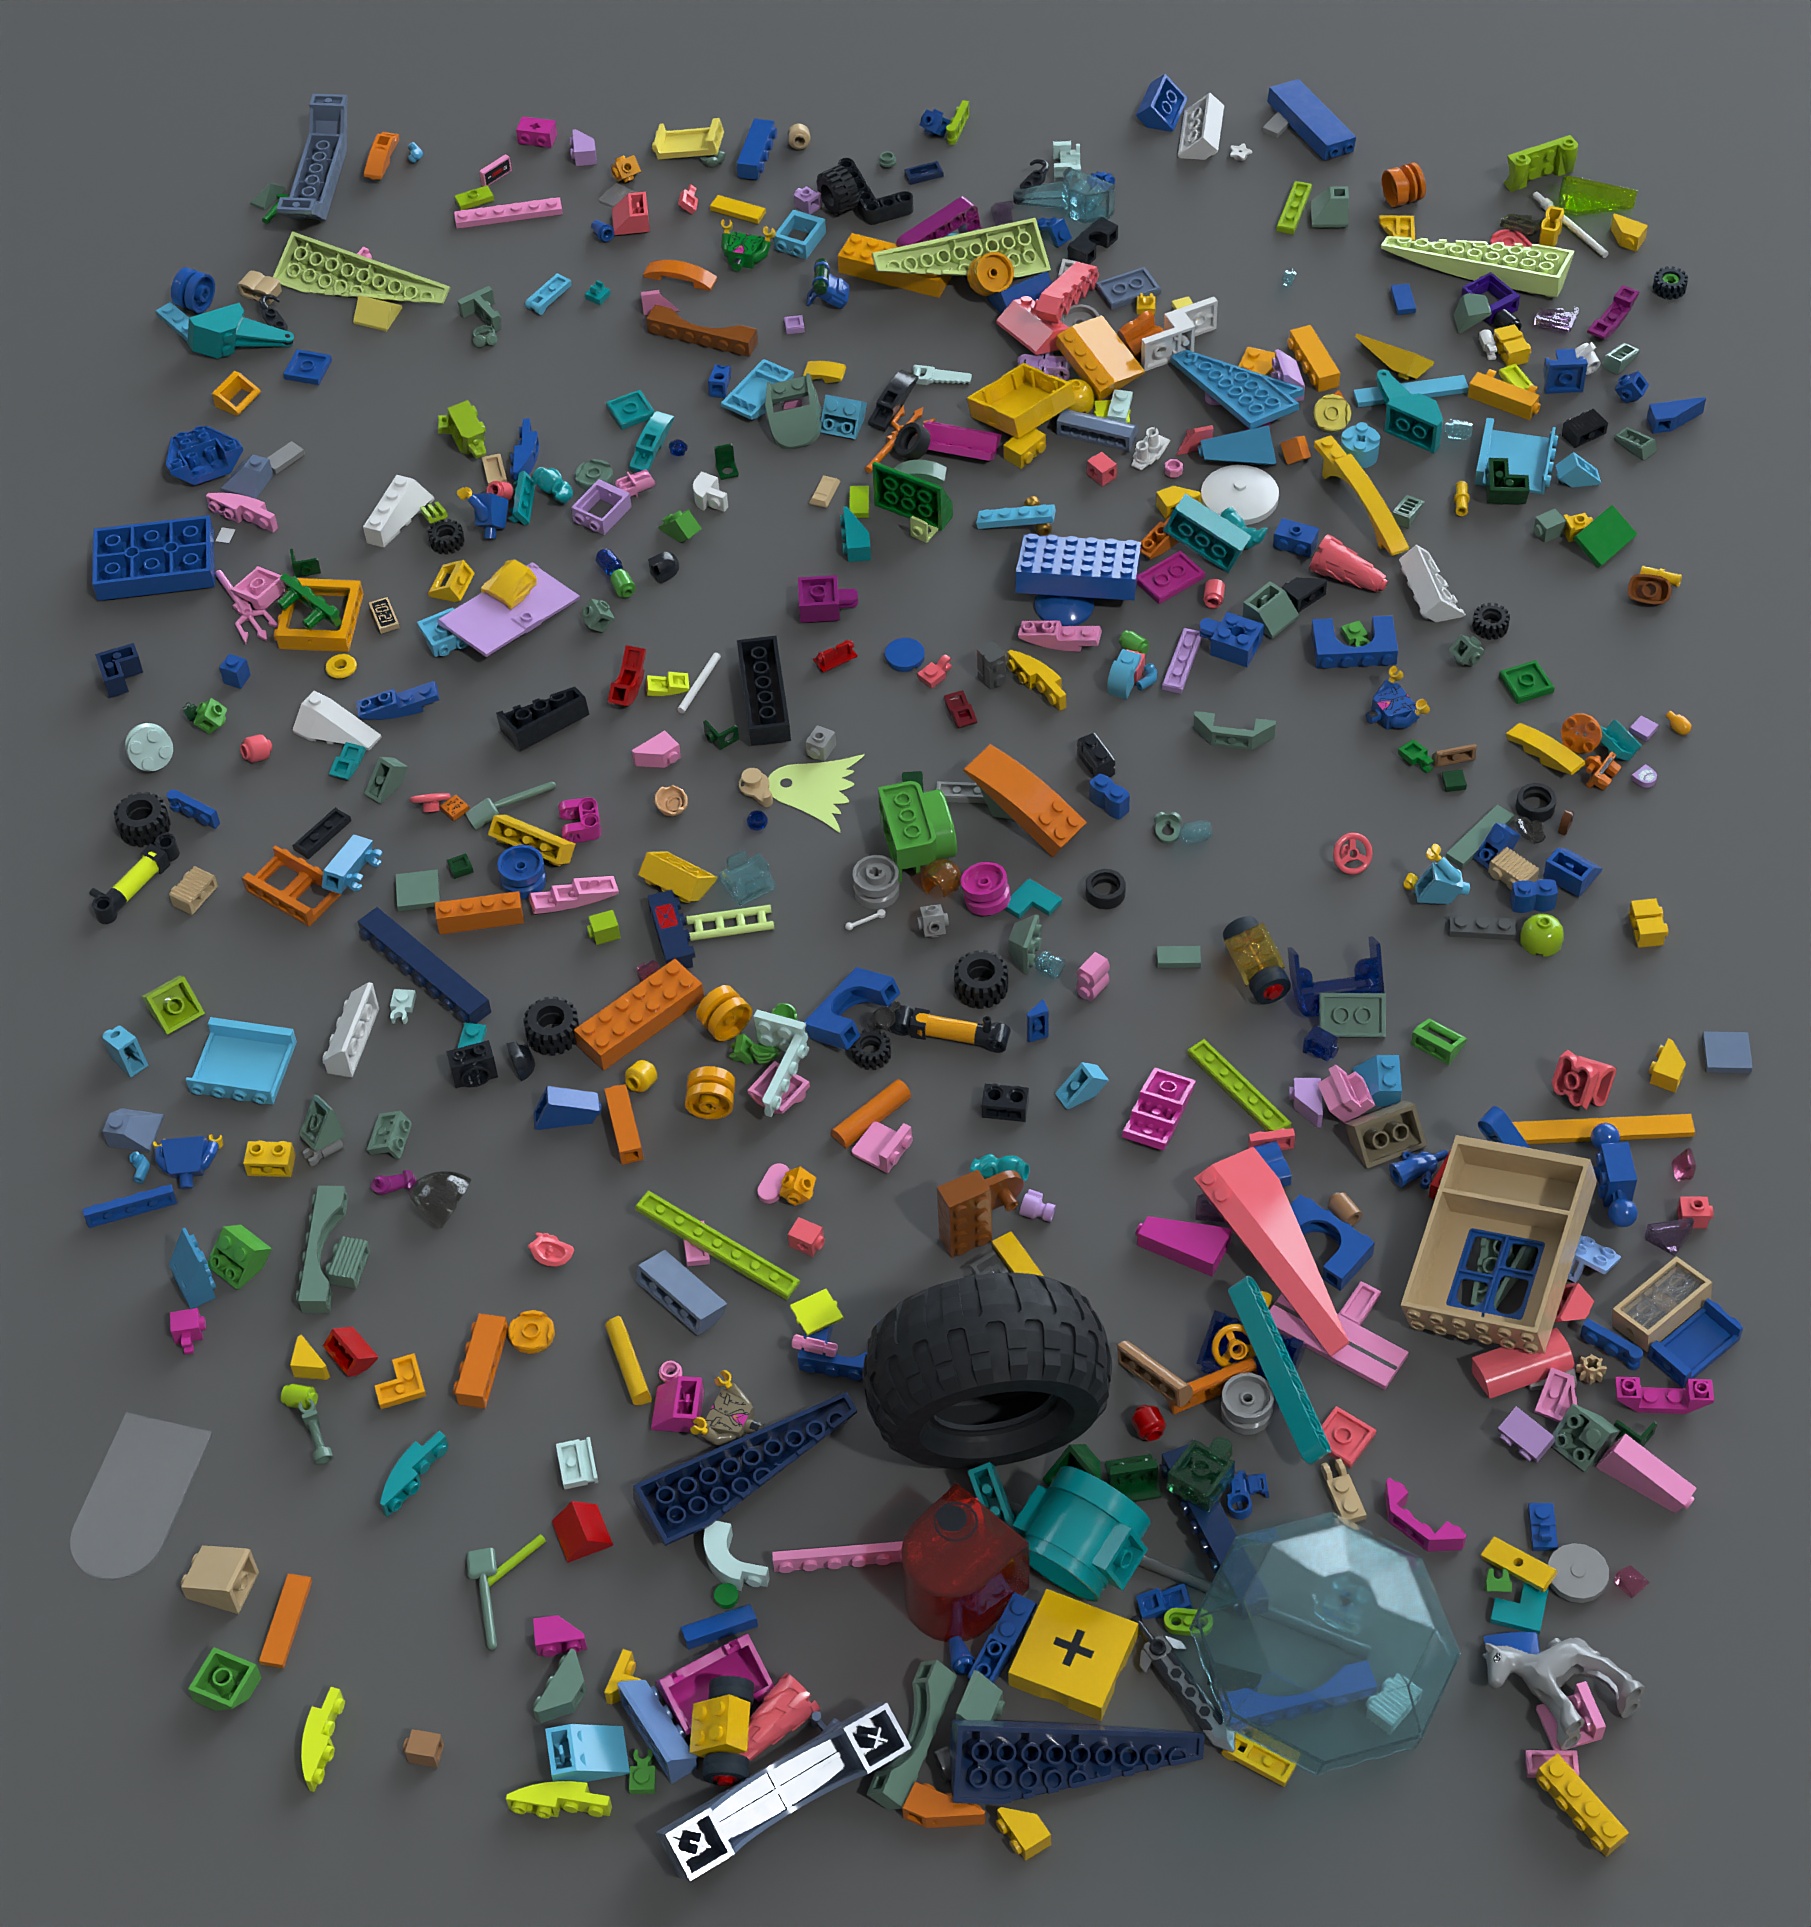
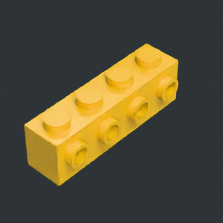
M494 815L488 832L489 836L496 838V841L503 844L532 846L539 850L544 859L549 860L550 864L556 866L570 863L576 845L573 842L508 815Z
M1558 1753L1538 1768L1536 1774L1538 1784L1543 1790L1548 1791L1554 1798L1557 1806L1572 1818L1574 1825L1588 1836L1596 1850L1602 1852L1607 1857L1626 1841L1629 1832Z

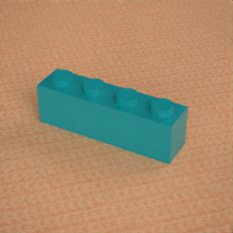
M988 1462L969 1470L968 1474L976 1496L979 1499L999 1561L1007 1566L1022 1560L1016 1552V1548L1022 1542V1538L1013 1526L1015 1518L996 1467Z

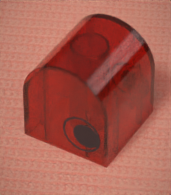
M957 1483L911 1525L904 1537L901 1555L906 1610L913 1624L922 1633L935 1640L948 1642L952 1637L960 1636L963 1641H968L980 1636L1002 1616L1014 1592L1023 1596L1029 1590V1542Z

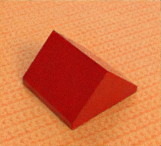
M571 1501L552 1520L567 1563L613 1546L597 1504Z

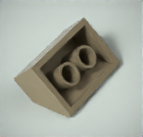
M1402 1101L1345 1123L1350 1144L1365 1168H1370L1402 1156L1406 1151L1412 1152L1427 1146L1416 1106L1411 1102Z

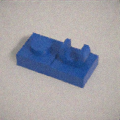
M1529 1503L1528 1513L1532 1551H1556L1558 1543L1554 1504Z

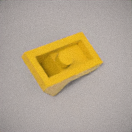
M623 1649L604 1692L608 1704L612 1705L621 1701L617 1683L641 1680L633 1677L636 1662H634L632 1651Z

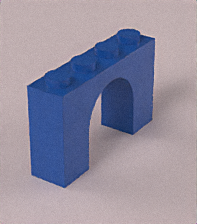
M1372 616V641L1360 647L1344 645L1336 638L1332 618L1312 619L1311 636L1316 668L1397 665L1398 646L1393 616Z
M856 967L804 1021L806 1023L805 1029L812 1040L848 1050L861 1035L854 1021L841 1015L848 1008L864 1002L888 1007L901 994L893 977Z
M1300 1194L1290 1205L1303 1235L1311 1232L1324 1233L1332 1237L1339 1246L1338 1251L1323 1266L1322 1279L1341 1291L1372 1257L1375 1242L1369 1236L1356 1231L1349 1223L1336 1218L1332 1212L1316 1205L1312 1199Z
M834 1325L809 1336L804 1332V1339L810 1337L823 1340L827 1344L830 1342ZM802 1348L801 1350L799 1349L797 1357L799 1370L807 1373L818 1372L831 1377L842 1376L852 1380H863L862 1372L867 1351L855 1357H844L838 1354L835 1357L826 1356V1353L821 1355L804 1351V1348Z

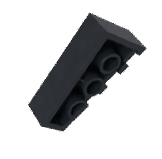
M576 687L551 694L548 699L538 698L532 700L533 704L521 707V705L514 706L512 711L506 713L503 710L496 712L500 730L520 751L590 715L586 698Z

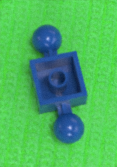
M1601 1123L1595 1126L1591 1132V1142L1599 1150V1153H1596L1597 1165L1593 1166L1599 1183L1597 1186L1598 1198H1602L1604 1207H1609L1608 1217L1611 1223L1617 1227L1625 1228L1631 1226L1638 1216L1637 1207L1632 1202L1637 1176L1629 1142L1619 1143L1620 1134L1618 1129L1610 1123Z

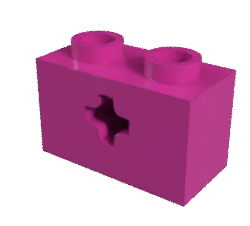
M522 116L516 129L518 144L552 148L557 136L556 121Z

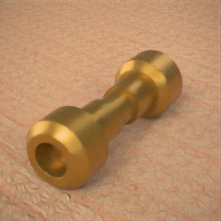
M1035 496L1028 497L1024 501V506L1028 507L1041 505L1039 499ZM1041 523L1035 525V530L1038 536H1047L1051 533L1052 527L1050 523Z

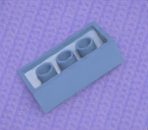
M646 1680L621 1681L617 1683L622 1707L648 1748L652 1750L653 1756L670 1783L672 1784L698 1769L696 1763L698 1756L689 1753L690 1745H687L684 1741V1738H686L684 1731L679 1724L675 1726L672 1722L673 1715L668 1706L661 1705L659 1701L661 1697L655 1686L650 1687Z

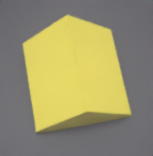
M358 295L353 322L357 325L387 332L402 310V305Z

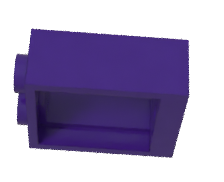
M1491 272L1462 287L1461 297L1468 293L1481 295L1489 290L1499 299V301L1490 305L1492 314L1483 319L1489 325L1494 323V317L1498 311L1507 309L1513 313L1518 310L1520 295Z

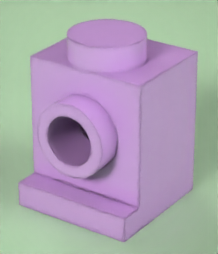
M807 186L803 189L798 188L794 193V206L804 213L811 215L822 207L821 193L819 191L816 193Z

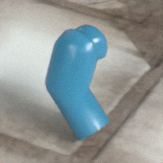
M414 142L408 145V149L411 151L408 159L412 163H416L423 156V152Z
M1152 663L1144 666V678L1136 682L1138 689L1141 691L1154 684L1157 680V669Z
M135 1151L129 1156V1161L132 1162L136 1169L133 1180L136 1183L142 1184L150 1169V1163L143 1154Z

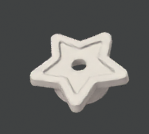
M1244 143L1240 146L1232 145L1230 147L1232 150L1230 157L1237 161H1243L1247 158V155L1252 154V150L1247 149Z

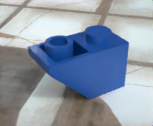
M1495 823L1473 858L1489 869L1490 861L1505 847L1513 850L1522 835L1506 824Z

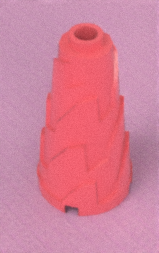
M1329 534L1324 537L1318 546L1320 549L1318 552H1315L1309 567L1311 571L1377 593L1379 590L1383 591L1388 583L1386 575L1374 568L1373 564L1357 556L1356 552L1344 546L1335 537Z
M787 1672L780 1677L778 1683L765 1696L764 1702L749 1717L747 1752L740 1753V1755L747 1757L749 1761L755 1759L771 1744L777 1743L791 1730L793 1732L809 1719L813 1712L820 1710L815 1700L812 1703L809 1701L811 1696L809 1692L793 1676L788 1675Z

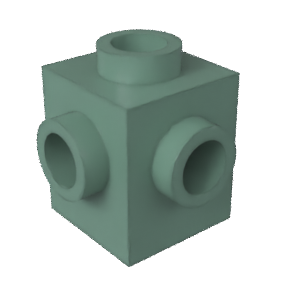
M591 598L580 612L584 623L590 629L602 633L606 631L615 619L609 609V605L603 600L598 601Z
M1462 634L1449 648V651L1455 656L1454 659L1463 666L1467 664L1473 667L1480 661L1485 652L1480 646L1482 643L1473 636L1469 638Z

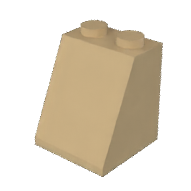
M202 1545L200 1551L192 1559L188 1574H185L181 1581V1589L185 1598L239 1614L259 1574L251 1550Z

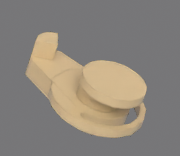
M757 768L744 770L739 781L740 791L744 795L754 798L764 807L771 806L773 804V796L769 790L768 777Z

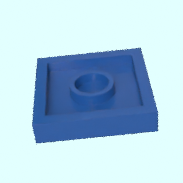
M297 349L283 373L284 379L319 385L332 362V357L328 354Z

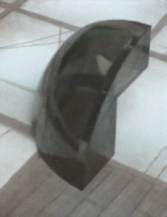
M434 1172L417 1180L409 1188V1195L416 1207L429 1220L442 1229L457 1207L460 1198L466 1192L471 1179L456 1172Z

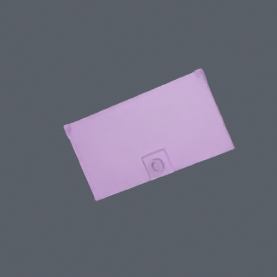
M531 562L527 567L536 576L537 585L512 610L487 593H481L439 618L437 623L487 657L524 633H528L538 627L548 618L579 600L580 596Z

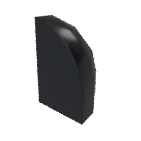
M663 552L648 559L650 573L660 584L673 578L679 571L678 559L671 552Z
M517 1041L506 1043L509 1057L522 1082L534 1071V1057L527 1044L518 1045Z

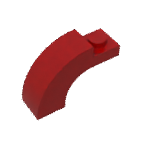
M625 645L619 676L614 683L611 682L608 697L609 703L629 706L634 702L644 677L645 670L643 666L647 649Z

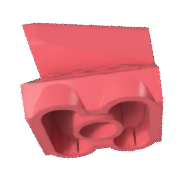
M1567 1050L1559 1058L1551 1084L1556 1094L1566 1095L1569 1097L1572 1105L1582 1106L1587 1110L1590 1102L1596 1106H1603L1606 1103L1616 1074V1068L1602 1062L1576 1056Z

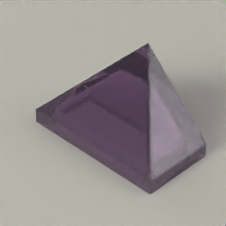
M1693 1218L1648 1224L1645 1239L1675 1256L1690 1236L1694 1220Z

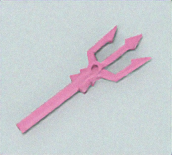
M217 570L215 576L235 602L232 605L233 609L242 615L235 622V626L245 644L247 643L248 632H244L241 627L244 621H250L258 632L257 636L267 642L266 630L260 628L254 616L264 615L269 621V626L278 628V623L266 610H252L247 600H242L240 596L231 591L233 586L223 572Z

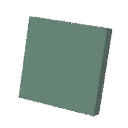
M438 869L396 874L398 911L435 907V902H440Z

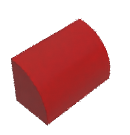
M354 1327L333 1328L323 1345L325 1350L348 1377L361 1374L378 1359L377 1354Z

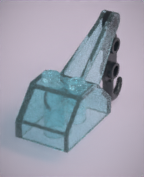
M1035 159L1030 162L1031 166L1041 164L1043 167L1040 170L1033 171L1020 184V189L1013 192V202L1017 205L1066 209L1069 218L1082 223L1095 222L1100 217L1110 219L1114 214V184L1068 167L1063 172V181L1042 185L1049 170V163L1043 159Z

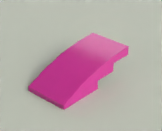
M1154 1067L1140 1091L1139 1099L1131 1111V1118L1123 1130L1122 1137L1164 1151L1186 1108L1196 1080Z

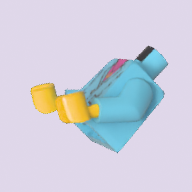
M1433 844L1431 849L1428 848L1426 852L1427 859L1431 861L1436 860L1437 863L1432 862L1419 880L1415 874L1408 873L1403 882L1405 889L1415 890L1414 893L1419 903L1450 904L1458 894L1468 895L1470 891V884L1463 882L1461 871L1454 868L1445 857L1442 858L1439 855L1441 848L1437 844Z

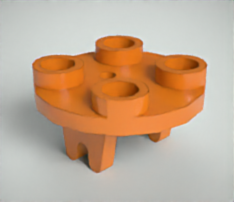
M1577 713L1569 716L1561 728L1562 743L1576 753H1590L1600 744L1602 738L1601 727L1590 715Z

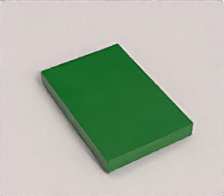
M1611 505L1579 532L1573 540L1599 568L1638 534L1617 509Z

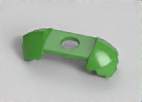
M779 1003L776 1005V1008L772 1009V1014L797 1020L796 1010L790 1004ZM752 1043L750 1047L754 1059L759 1064L770 1062L781 1053L779 1048L764 1046L761 1043Z

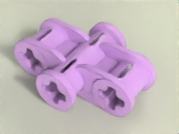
M1053 352L1039 355L1023 354L1018 357V365L1026 360V364L1041 370L1045 374L1056 376L1065 381L1070 377L1069 368L1071 365L1064 356H1054Z

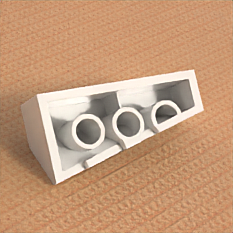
M396 475L363 526L366 542L385 547L400 533V529L403 526H407L412 522L411 518L414 515L421 513L420 507L425 506L427 503L431 504L434 501V497L414 479Z
M1415 545L1399 559L1402 566L1401 570L1408 579L1407 584L1413 590V598L1419 604V611L1425 619L1429 618L1434 622L1461 618L1466 615L1463 609L1456 607L1455 604L1458 601L1446 589L1448 584L1438 574L1440 570L1428 551Z

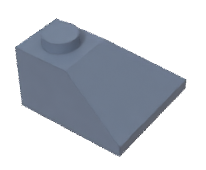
M252 454L237 466L221 487V490L256 499L273 477L270 459Z
M124 1108L110 1113L102 1131L109 1147L151 1152L164 1115Z

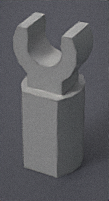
M339 1139L319 1151L313 1150L311 1147L303 1151L305 1159L313 1156L308 1159L310 1166H314L321 1158H326L344 1147Z

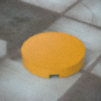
M536 1310L524 1311L519 1314V1317L511 1321L508 1328L509 1340L518 1351L527 1354L539 1353L553 1342L555 1336L554 1324L550 1320L551 1318L547 1317V1314Z

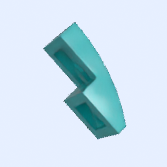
M345 742L340 757H335L329 775L349 780L363 759L366 752L365 747Z

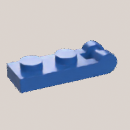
M175 789L167 792V799L173 812L181 811L187 817H193L201 824L208 825L214 829L220 824L215 809Z
M1588 1318L1582 1326L1581 1338L1588 1344L1601 1348L1608 1355L1622 1360L1626 1363V1367L1629 1370H1637L1640 1367L1643 1351L1640 1347Z

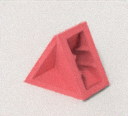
M1213 425L1186 430L1187 434L1176 455L1199 451L1198 446L1201 445V440L1213 438Z

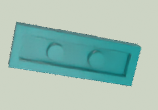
M525 471L519 472L518 480L514 482L516 486L513 489L515 493L514 507L509 510L512 516L508 517L512 523L520 521L524 526L530 523L535 492L534 480Z

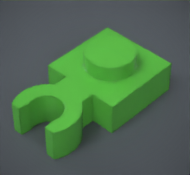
M1360 621L1341 626V633L1349 645L1355 644V647H1360L1370 643L1368 633Z
M648 1749V1756L644 1759L639 1758V1751L635 1750L633 1756L637 1766H630L629 1792L630 1794H655L656 1767L650 1766L653 1762L652 1750Z

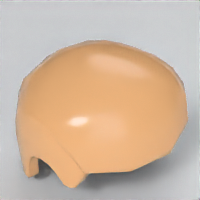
M675 785L666 788L661 787L655 794V804L664 815L677 816L686 810L688 797L683 789Z

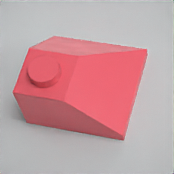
M1579 1283L1565 1285L1554 1322L1586 1319L1589 1315L1594 1300Z

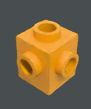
M624 155L615 159V163L611 165V173L618 182L622 180L625 183L634 179V175L641 172L634 155L627 158Z
M801 1166L787 1171L781 1181L782 1186L779 1195L795 1206L807 1202L813 1195L816 1177Z

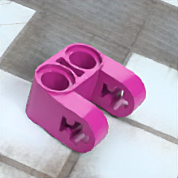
M594 798L570 799L559 803L558 811L560 818L564 820L580 818L581 822L566 824L561 828L563 839L579 843L596 840L601 836L598 806Z

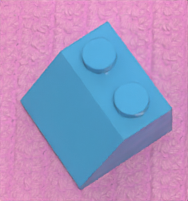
M1376 1055L1353 1068V1072H1357L1363 1077L1376 1105L1374 1107H1389L1401 1101L1402 1086L1399 1055Z

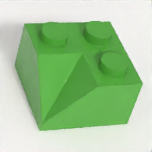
M213 1647L188 1690L195 1703L214 1711L229 1710L248 1700L262 1677L256 1664Z

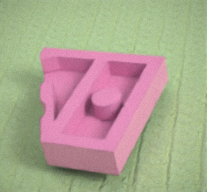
M1551 1367L1534 1413L1560 1423L1572 1404L1577 1405L1574 1376Z

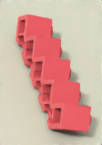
M1075 262L1041 293L1039 300H1036L1034 310L1037 317L1059 323L1062 314L1068 315L1070 307L1077 305L1079 298L1085 299L1088 290H1094L1095 283L1099 277L1097 267Z

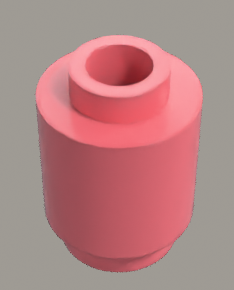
M493 481L487 486V493L510 500L513 496V487L508 482Z
M1210 579L1205 584L1203 600L1209 608H1218L1223 603L1225 584L1221 580Z

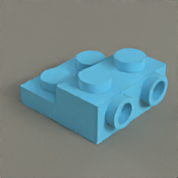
M453 607L417 622L419 630L426 639L427 646L435 657L439 655L447 656L451 650L456 648L464 649L468 645L437 623L439 618L453 611Z

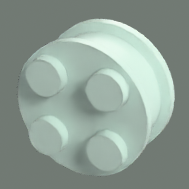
M143 723L137 725L128 733L125 740V750L127 756L137 768L144 771H156L166 766L173 754V743L162 727L152 723Z

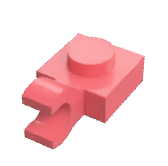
M692 184L689 185L688 190L684 189L680 193L678 205L690 214L696 211L698 198L694 196L696 187Z
M945 654L936 665L931 662L917 673L918 679L931 689L946 678V671L952 667L948 663L951 661V658Z

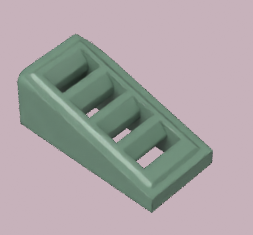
M1623 343L1605 355L1602 367L1617 375L1640 353V350Z
M1626 427L1614 436V440L1642 460L1647 459L1657 450L1655 439L1629 427Z
M1406 495L1392 512L1397 525L1409 529L1425 501Z

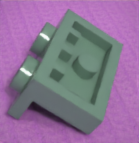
M401 1111L379 1114L367 1151L371 1155L389 1152L395 1159L401 1158L412 1122Z

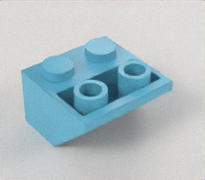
M825 395L821 417V433L856 439L864 422L867 402Z

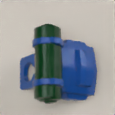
M819 258L814 265L813 287L807 294V306H810L816 297H819L827 303L843 309L849 297V284L843 279L833 276L830 273L828 261L825 258Z

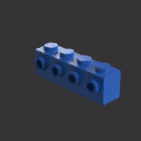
M754 118L737 161L739 178L759 180L760 174L764 172L765 161L767 162L769 159V151L773 149V140L777 138L778 133L774 121Z

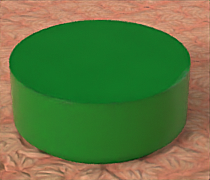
M730 1583L719 1585L714 1591L716 1605L722 1609L734 1607L739 1600L737 1588Z

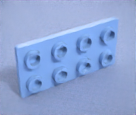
M1581 1235L1568 1279L1576 1283L1585 1265L1602 1274H1606L1620 1261L1621 1256L1616 1254L1613 1249L1603 1247L1595 1243L1592 1238Z

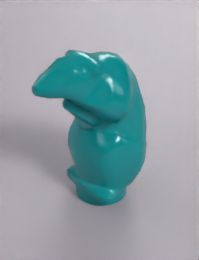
M539 467L534 471L532 475L533 485H538L541 490L548 494H554V500L564 505L571 500L573 490L567 481L562 480L559 471L554 468L545 469L543 467Z
M1233 507L1225 509L1220 515L1252 536L1245 549H1250L1260 544L1267 533L1266 527L1257 531L1256 528L1246 527L1243 518L1238 515V512Z
M986 1154L979 1159L974 1158L969 1168L970 1172L978 1169L984 1179L1012 1170L1018 1172L1022 1180L1026 1181L1030 1172L1029 1164L1024 1163L1021 1158L1014 1155L996 1158L993 1154Z

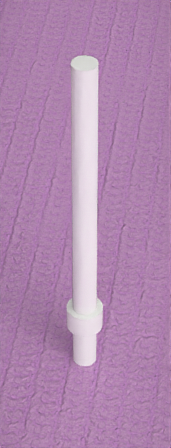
M1539 192L1533 194L1532 197L1540 203V206L1545 211L1548 207L1554 206L1550 199L1544 198ZM1564 215V225L1603 258L1608 256V251Z

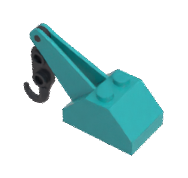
M266 294L259 300L262 318L266 324L244 318V309L240 303L189 317L187 344L194 352L218 359L234 354L237 346L291 347L294 343V334L288 331V326L279 312L266 303L269 299L280 302L279 298L275 295Z

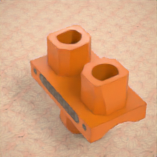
M1611 751L1602 762L1600 761L1601 757L1598 755L1586 758V772H1594L1586 783L1587 787L1591 789L1595 784L1603 791L1607 788L1612 779L1605 775L1604 772L1614 777L1621 769V766L1613 760L1616 756L1615 753Z

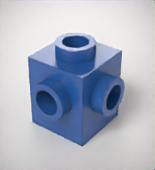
M926 109L921 117L919 126L925 128L924 132L932 136L936 133L944 137L946 126L950 124L951 120L943 117V112L934 109L932 112Z
M1636 371L1632 374L1621 376L1614 390L1624 403H1628L1643 397L1649 384L1642 374Z

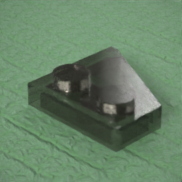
M1507 214L1501 219L1500 226L1510 229V231L1523 232L1526 236H1532L1541 230V223L1545 217L1543 216L1541 220H1531L1532 215Z

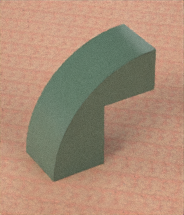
M910 460L898 464L893 469L939 486L945 480L947 467L928 460Z

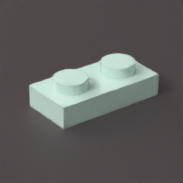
M1114 389L1107 415L1108 419L1121 422L1127 421L1133 392Z

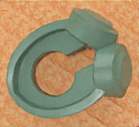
M718 151V155H714V157L700 156V160L708 167H715L718 163L724 161L726 155L725 152Z
M479 326L473 331V343L476 347H483L486 344L495 345L498 338L492 326Z
M1159 812L1155 815V834L1160 842L1172 844L1178 840L1180 836V823L1182 821L1178 813L1171 812L1167 815L1165 812ZM1169 823L1170 828L1174 830L1172 835H1164L1162 833L1165 824Z

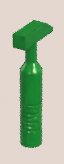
M278 194L276 196L277 199H280V197H289L290 195ZM278 202L262 218L265 224H268L277 214Z

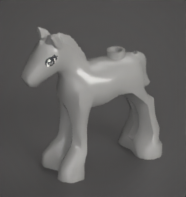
M1555 1638L1547 1645L1548 1649L1538 1654H1528L1507 1645L1495 1646L1491 1643H1485L1487 1652L1482 1656L1487 1662L1490 1687L1493 1689L1502 1687L1511 1673L1519 1675L1531 1693L1546 1705L1557 1722V1743L1562 1750H1568L1576 1745L1581 1738L1580 1728L1585 1723L1572 1702L1559 1689L1571 1676L1597 1678L1606 1684L1615 1694L1617 1709L1623 1718L1634 1714L1641 1705V1701L1638 1698L1643 1694L1645 1687L1639 1681L1634 1680L1630 1674L1618 1668L1609 1658L1601 1657L1598 1651L1592 1649L1586 1641L1580 1638H1569L1563 1641Z

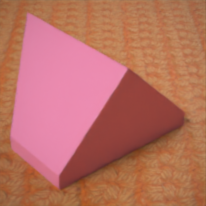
M659 290L641 292L644 315H649L654 305L672 308L674 312L680 311L664 298Z

